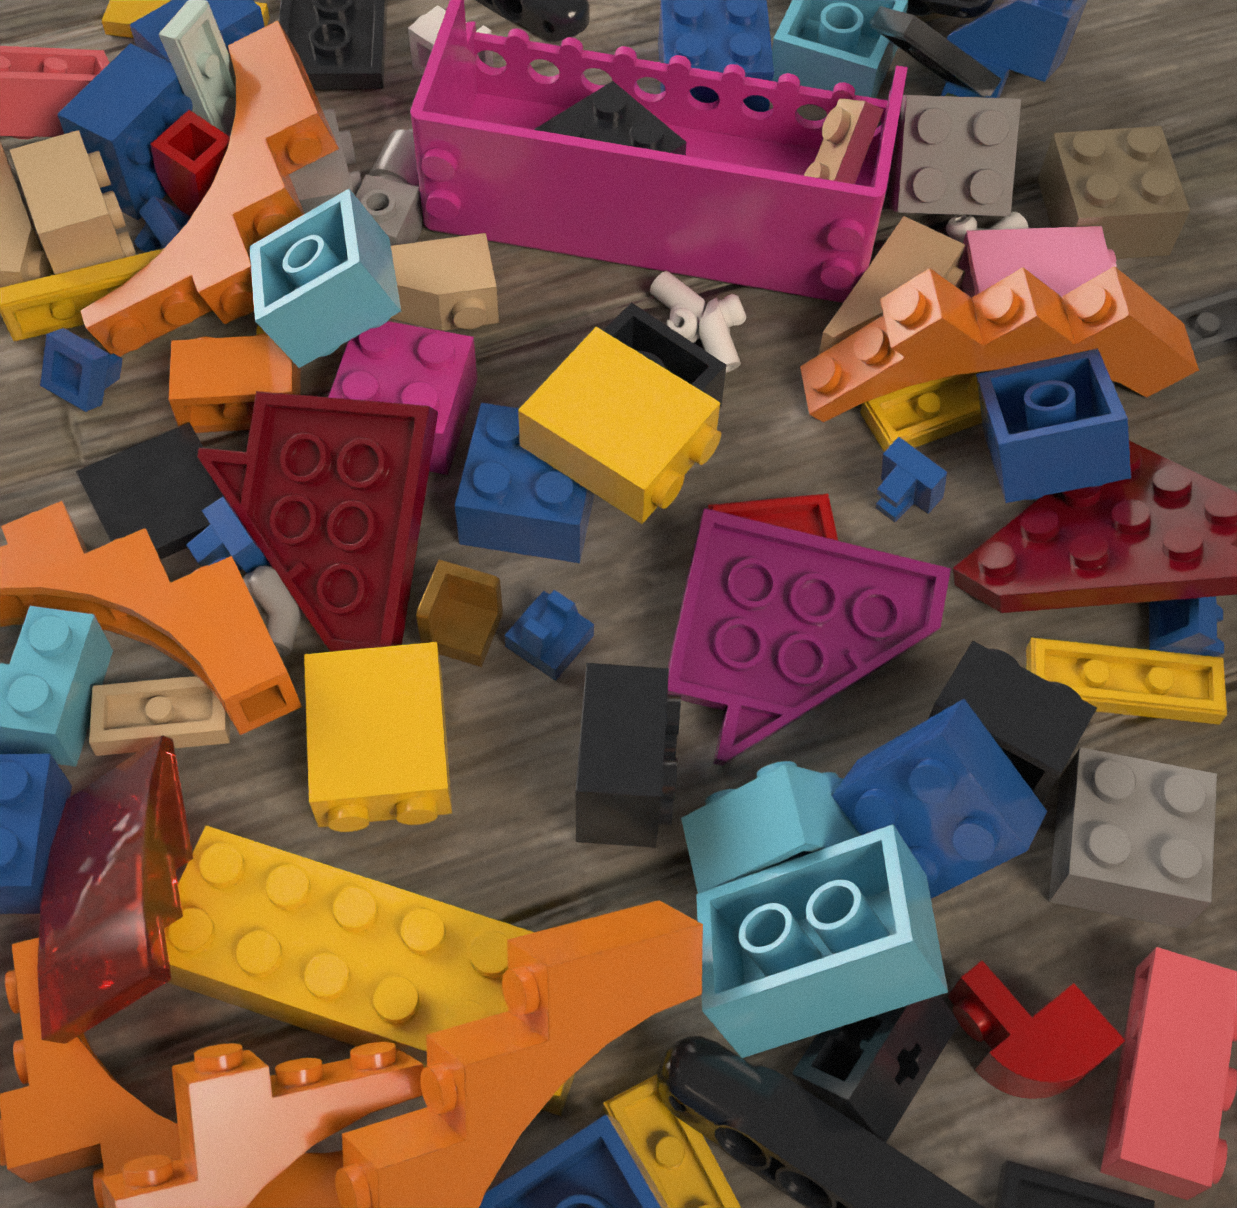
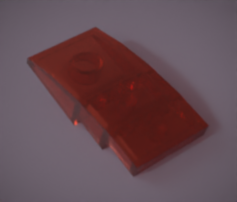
M162 735L66 801L50 850L40 908L37 972L41 1040L66 1044L172 980L164 928L183 917L175 870L193 859L172 738Z

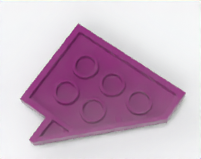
M704 508L699 521L667 666L669 668L668 694L681 695V701L724 711L713 764L723 766L934 635L941 628L951 568Z

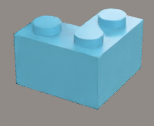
M29 606L10 664L0 663V754H51L57 764L77 766L91 720L92 688L95 685L103 684L113 653V649L94 614Z
M783 761L761 768L757 772L755 780L737 789H726L708 796L705 800V806L681 818L698 893L861 836L831 796L843 778H839L836 773H820L797 767V764L794 762Z

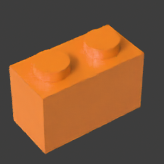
M267 333L255 336L224 338L205 336L196 339L171 341L169 402L178 427L190 422L195 433L250 430L256 391L301 395V368H298Z

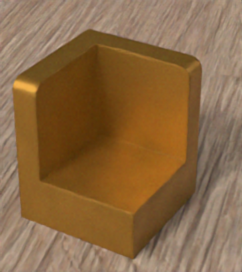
M438 560L416 613L421 643L437 642L439 655L482 667L503 616L500 579L488 573Z

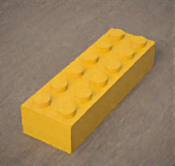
M205 826L144 957L160 978L170 984L356 1047L374 1042L394 1043L396 1048L401 1049L421 1062L423 1068L427 1067L426 1034L508 1011L502 989L503 975L508 970L507 939L534 932L210 826ZM575 1074L559 1087L541 1110L561 1116Z

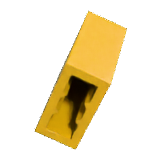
M595 327L519 408L520 446L643 524L658 506L665 509L674 501L684 483V475L695 462L703 465L715 452L721 439V432L717 430L720 402L598 327Z
M437 642L304 654L309 803L318 827L328 826L334 831L352 832L366 828L369 822L397 819L402 824L421 825L434 821L437 815L452 814L442 671Z

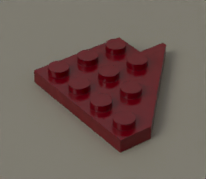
M256 391L246 452L199 448L197 457L271 566L276 570L280 579L330 652L402 645L438 411L426 405Z
M1129 440L1130 479L1110 482L1102 486L1085 487L1045 495L1039 498L952 568L954 584L1000 613L1237 595V492Z

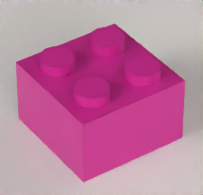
M387 321L382 326L369 329L348 341L329 397L432 407L438 411L429 472L448 475L478 380L474 337Z

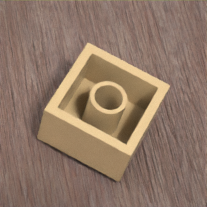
M79 130L10 149L38 236L54 274L136 255L128 231L116 234L115 229L126 227L115 193L113 190L102 193L100 190L102 187L111 185L100 152L95 151L87 154Z

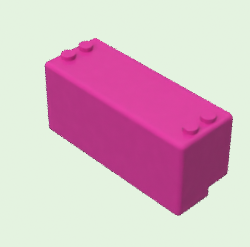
M450 0L410 110L423 221L429 230L459 236L486 233L487 241L844 303L870 264L887 189L908 67L896 65L888 100L855 95L854 87L845 82L836 84L833 91L800 86L799 78L790 73L781 75L778 82L745 77V70L736 64L726 66L723 73L691 68L689 59L681 55L673 56L669 64L637 59L636 52L627 46L617 48L615 55L583 50L582 43L572 37L565 38L561 46L533 42L529 40V35L524 30L518 28L511 29L507 37L476 32V21L466 23L464 0ZM486 50L496 52L504 58L507 65L500 68L490 67L480 60L478 53ZM537 59L547 60L558 68L559 74L543 76L532 68L531 62ZM597 68L609 74L612 81L687 142L686 156L534 129L604 87L605 85H597L590 82L584 76L583 72L585 70ZM643 77L655 78L664 85L666 90L659 94H650L640 89L636 81ZM697 86L709 87L718 94L719 99L712 103L700 102L691 95L690 90ZM751 95L763 96L772 103L773 108L765 112H757L748 108L743 100ZM839 99L866 101L884 109L880 118L882 124L876 128L855 184L804 176L807 168L815 162L824 139L822 128L826 117L818 121L807 120L798 113L797 109L806 104L817 105L823 108L828 116L830 111L836 107Z

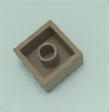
M1151 126L1053 133L1038 177L1051 227L1102 226L1107 249L1114 251L1116 259L1170 255L1190 209L1162 127Z

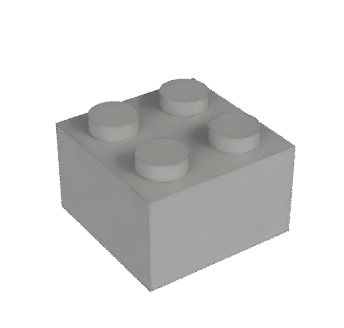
M903 95L891 160L888 209L897 213L1011 216L1021 99Z
M1079 747L1059 781L1049 902L1186 929L1212 902L1217 774Z

